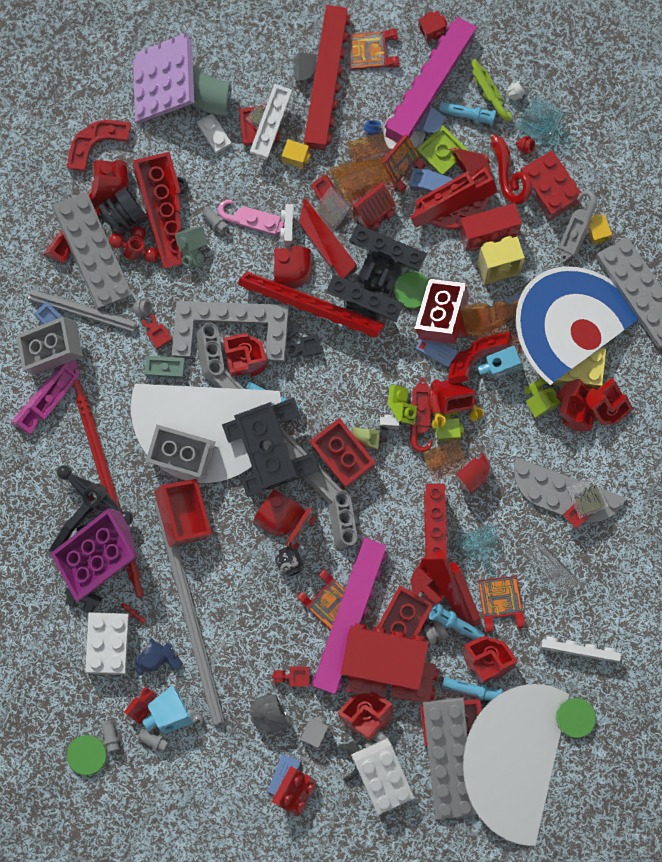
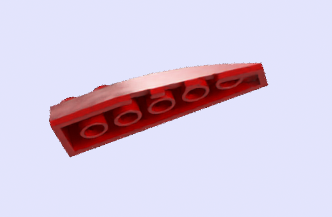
M170 151L133 160L132 168L163 269L181 265L182 252L179 251L175 237L176 233L181 232L180 187Z

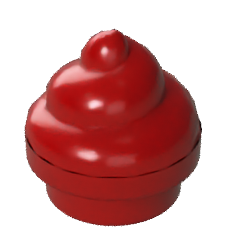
M523 136L515 145L522 154L527 155L533 153L535 140L530 136Z

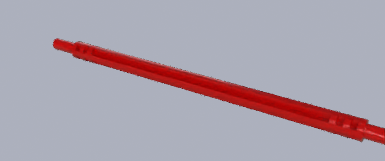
M74 380L73 386L77 396L76 403L100 483L107 489L109 496L120 508L87 397L84 396L80 380ZM134 559L125 567L129 580H132L136 597L141 598L144 596L139 580L141 576Z

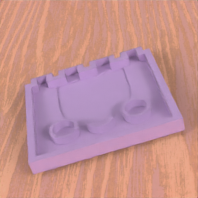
M187 33L136 53V58L133 59L136 122L142 123L194 103L192 40L189 39Z

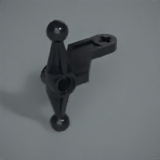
M62 465L57 469L59 479L68 480L81 495L84 503L65 523L51 545L50 553L70 538L76 527L81 524L94 507L101 511H106L108 508L120 511L128 526L132 524L133 515L131 512L122 511L109 496L107 489L103 485L95 484L72 474L71 468L67 465Z

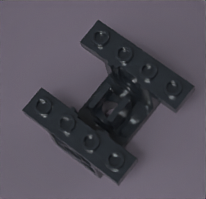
M357 224L349 243L367 250L365 262L355 283L334 274L326 293L344 300L345 309L380 321L382 316L397 322L404 303L390 298L404 266L419 272L427 253ZM375 277L380 279L378 284L372 283L371 280Z
M295 398L278 404L268 402L234 415L235 420L222 424L228 443L239 439L243 440L254 471L253 475L241 479L247 497L321 471L314 452L296 459L291 458L280 424L301 417ZM265 441L271 443V448L268 451H265L263 445Z

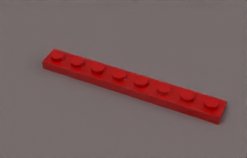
M246 271L239 278L238 285L246 290L258 292L264 297L274 298L280 303L295 306L299 310H305L317 317L329 319L331 322L342 324L351 330H358L367 336L378 338L384 330L385 323Z

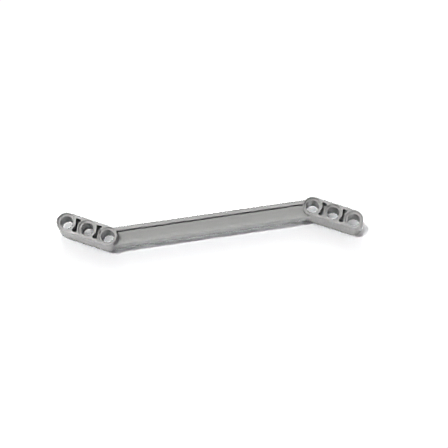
M213 323L204 324L198 330L196 336L204 378L210 380L217 388L244 389L224 368L217 326ZM204 330L208 331L210 333V336H207ZM207 348L213 351V355L208 353ZM210 367H213L216 370V373L212 372L210 370ZM281 427L291 458L296 459L307 455ZM320 468L321 471L304 478L328 502L335 545L340 549H346L357 541L351 497L348 492L341 490ZM337 497L341 499L342 505L337 502ZM340 516L345 519V524L341 522ZM343 535L347 536L348 543L345 542Z

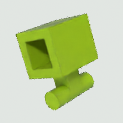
M542 377L524 388L526 394L533 393L534 395L526 402L535 418L546 415L561 405V402L556 398L557 395L553 387L545 390L542 389L541 386L546 383Z
M458 412L445 415L440 413L446 418V423L442 428L440 423H438L436 428L437 443L460 441L461 435H464L463 424H459V418L451 419V415H458Z

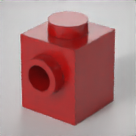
M438 10L428 12L423 18L418 19V28L426 42L434 38L439 39L446 33L447 20L444 15H440Z

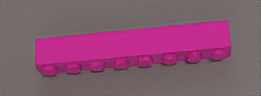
M459 17L455 19L454 23H449L446 35H442L438 41V48L432 50L429 62L423 64L420 76L414 78L411 90L405 92L402 104L396 106L393 113L394 117L387 120L384 127L386 129L385 137L396 143L405 134L410 139L472 41L477 26Z
M368 538L362 539L311 687L330 694L340 691L343 680H340L342 676L341 668L350 625L354 626L355 623H360L361 618L365 617L368 612L369 606L366 604L368 598L372 599L375 588L372 586L374 581H378L382 570L379 569L381 562H385L388 551H385L387 545Z

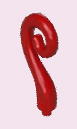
M494 134L490 137L492 141L490 146L498 159L501 192L508 202L515 203L516 205L523 204L531 194V179L527 173L519 171L512 175L509 184L510 150L503 137H498ZM521 179L523 183L522 191L520 192V194L515 195L513 191L519 190L518 183Z

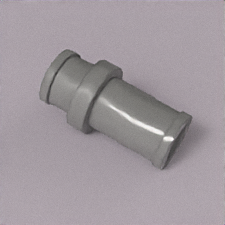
M210 207L203 210L201 216L212 225L211 227L214 230H217L220 234L227 231L229 225L225 223L223 217H219Z
M113 720L101 723L105 738L103 743L107 747V752L119 751L118 742L120 741L119 737H116Z
M145 729L141 730L137 739L151 746L153 750H160L163 753L166 752L169 746V741L164 740L163 736H156Z

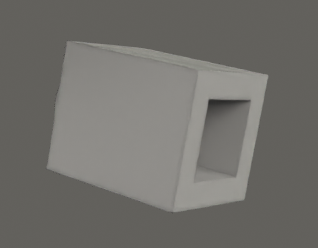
M317 716L315 719L310 718L300 740L319 749L328 730V726L325 725L326 721Z

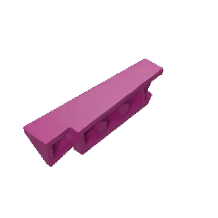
M76 360L58 366L10 423L30 435L40 418L42 420L46 419L72 386L73 381L79 377Z

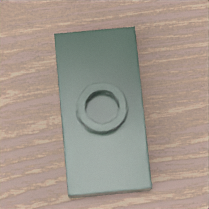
M146 356L145 376L183 378L185 359Z

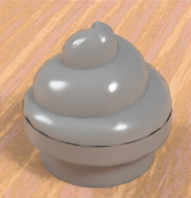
M141 298L135 302L133 311L139 317H147L152 313L153 307L149 300Z

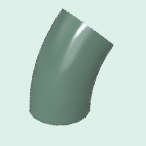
M193 65L194 103L190 105L206 113L229 117L232 99L231 82L211 77L197 65Z

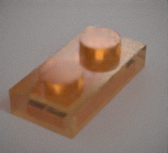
M383 133L347 142L351 161L388 151Z
M459 440L422 452L428 471L465 459Z

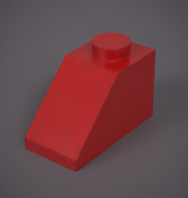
M453 147L449 149L463 174L468 172L470 177H472L485 167L488 172L492 170L489 165L490 160L485 154Z

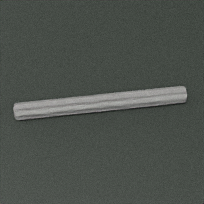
M32 290L29 294L30 301L44 304L47 301L53 308L129 332H134L137 326L135 321L36 290Z

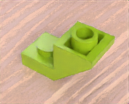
M390 385L388 405L396 419L402 423L415 425L417 406L407 403L409 388Z

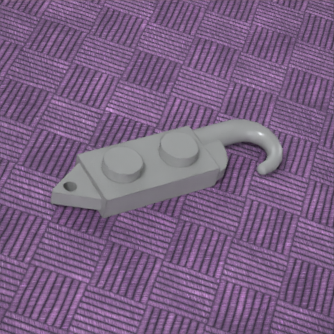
M583 191L577 198L581 200L582 197L588 196L590 203L587 210L578 209L572 214L559 245L562 263L567 262L574 255H578L591 224V218L597 206V197L591 191Z

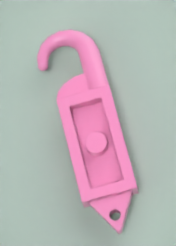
M225 200L218 207L220 217H223L227 222L238 224L242 227L274 236L280 233V229L284 227V222L281 221L280 216L248 207L240 208L235 216L225 213L224 207L227 204H233L232 200Z

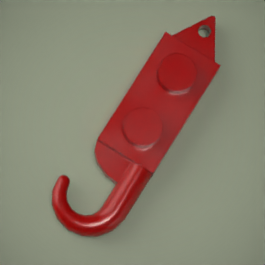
M424 377L413 388L412 405L417 406L415 425H411L410 445L415 451L421 453L430 450L433 443L430 440L425 447H420L417 443L418 434H423L430 428L431 405L429 393L432 389L429 388Z

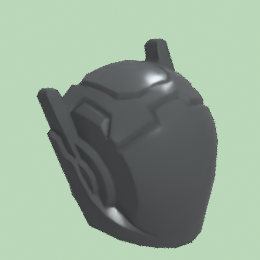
M276 694L260 696L255 701H250V716L254 726L259 731L273 733L292 726L291 720L284 706L280 704Z

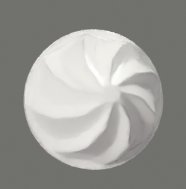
M518 81L514 84L511 83L507 89L508 98L514 101L522 99V96L526 94Z

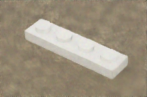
M274 83L250 154L268 159L292 89Z
M546 637V639H542L540 649L618 663L621 658V653H616V649L613 648L600 650L597 649L596 645L585 644V647L578 646V642L566 640V643L558 642V639L554 637Z

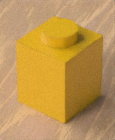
M287 140L282 153V162L303 169L305 163L308 164L311 158L309 146Z
M599 214L592 215V221L587 231L592 246L609 241L612 233L605 214L600 216Z

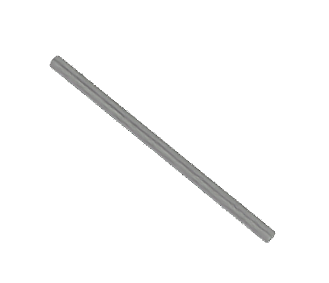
M155 501L157 516L213 725H219L224 723V718L178 546H168L157 501Z

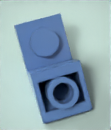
M413 169L408 186L413 189H423L431 192L453 179L427 169Z

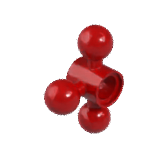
M136 226L132 229V237L129 238L128 242L124 241L123 237L117 233L109 237L110 246L115 249L123 247V254L129 260H136L139 255H143L147 262L153 263L159 257L156 249H143V239L146 236V231L141 226Z

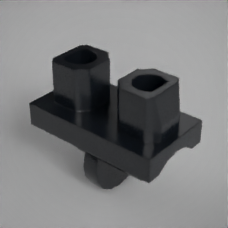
M66 588L64 593L67 594L65 604L76 607L78 602L75 601L69 588ZM97 588L81 600L85 602L82 610L86 613H93L103 601V597L95 594Z

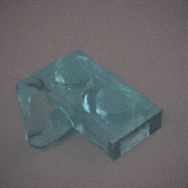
M492 524L456 537V542L463 557L479 551L484 569H491L490 557L486 548L500 543Z

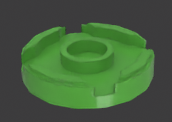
M418 272L403 274L398 278L394 287L396 300L404 303V308L406 309L421 308L429 280Z
M567 699L557 709L556 723L560 731L568 737L579 738L586 736L595 726V711L590 703L584 699Z
M83 735L74 739L69 745L67 761L76 773L92 775L99 772L105 765L107 750L104 743L98 738L91 735Z

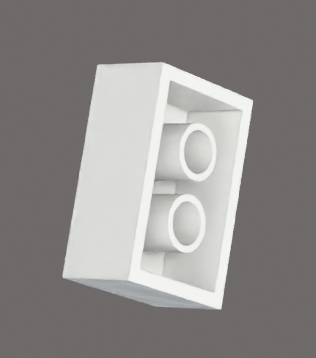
M88 613L85 667L87 674L127 675L128 614Z
M388 738L351 755L378 815L414 799V795Z

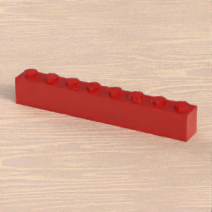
M326 5L304 137V145H308L309 149L326 151L327 145H331L332 134H329V130L334 127L335 117H332V111H336L337 108L335 93L339 94L340 83L337 80L338 76H342L343 70L340 61L345 58L346 49L343 48V43H347L348 32L345 30L346 26H350L351 15H348L347 7Z

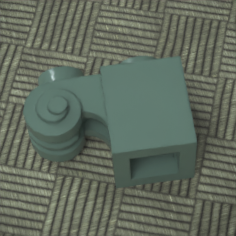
M203 226L191 227L176 233L175 237L179 251L183 254L182 263L184 266L190 268L201 267L205 259L203 254L198 253V249L208 244Z

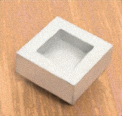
M384 415V417H380V426L399 430V421L395 415Z

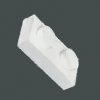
M213 114L197 122L215 154L232 145Z
M286 204L285 210H281V221H284V228L280 229V239L283 240V246H291L293 204Z

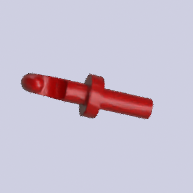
M121 603V607L130 613L131 618L135 617L143 624L146 622V619L137 613L138 610H132L127 604Z

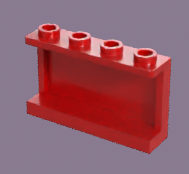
M445 483L425 485V556L440 549L447 556Z
M355 623L354 626L350 625L341 674L419 690L428 641L425 640L424 636L413 635V638L406 637L404 632L394 631L391 634L386 633L384 628L374 627V630L366 629L364 624Z

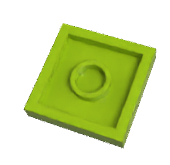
M442 125L438 131L416 149V152L437 173L445 175L457 164L449 149L453 147L469 150Z

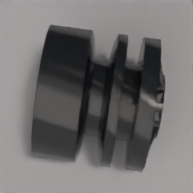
M125 186L115 193L118 200L116 204L108 198L109 209L104 203L99 205L107 223L122 237L126 235L123 226L129 231L132 230L129 221L132 220L135 224L140 225L148 219L144 210Z

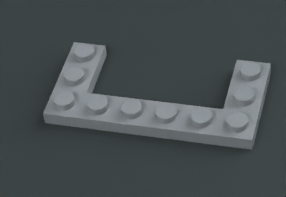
M177 301L172 357L192 358L195 322L268 325L266 360L285 362L289 305Z

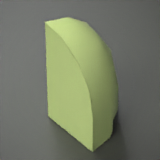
M352 427V434L362 446L378 449L380 430Z

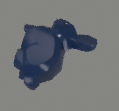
M152 638L143 652L135 659L138 675H143L144 672L151 673L156 671L164 662H167L172 669L178 670L183 662L175 656V649L171 643L168 642L163 646Z

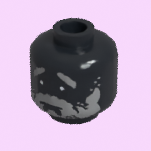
M289 547L280 549L278 551L279 554L275 557L279 572L282 575H287V577L300 573L303 561L298 550L290 549Z

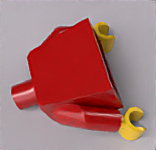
M436 379L431 383L432 390L429 393L432 414H435V419L432 421L434 429L437 428L438 423H440L441 428L446 423V418L440 413L445 415L472 409L473 411L469 414V418L473 422L481 419L484 411L476 406L478 404L475 398L476 391L462 383L450 384L449 380L439 381Z

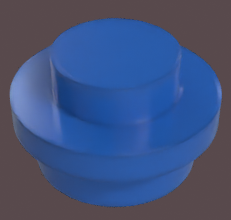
M368 120L363 128L371 136H376L382 132L381 123L375 120Z

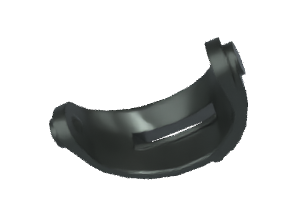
M357 742L340 746L335 744L330 749L335 751L338 748H343L350 751L351 754L360 751ZM356 765L352 774L343 778L344 781H351L359 773Z

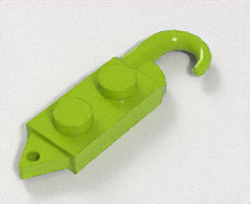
M474 59L471 61L474 69L472 71L475 75L474 80L484 90V97L492 102L503 120L507 122L512 121L510 112H505L502 106L503 98L487 70L482 68L478 61Z

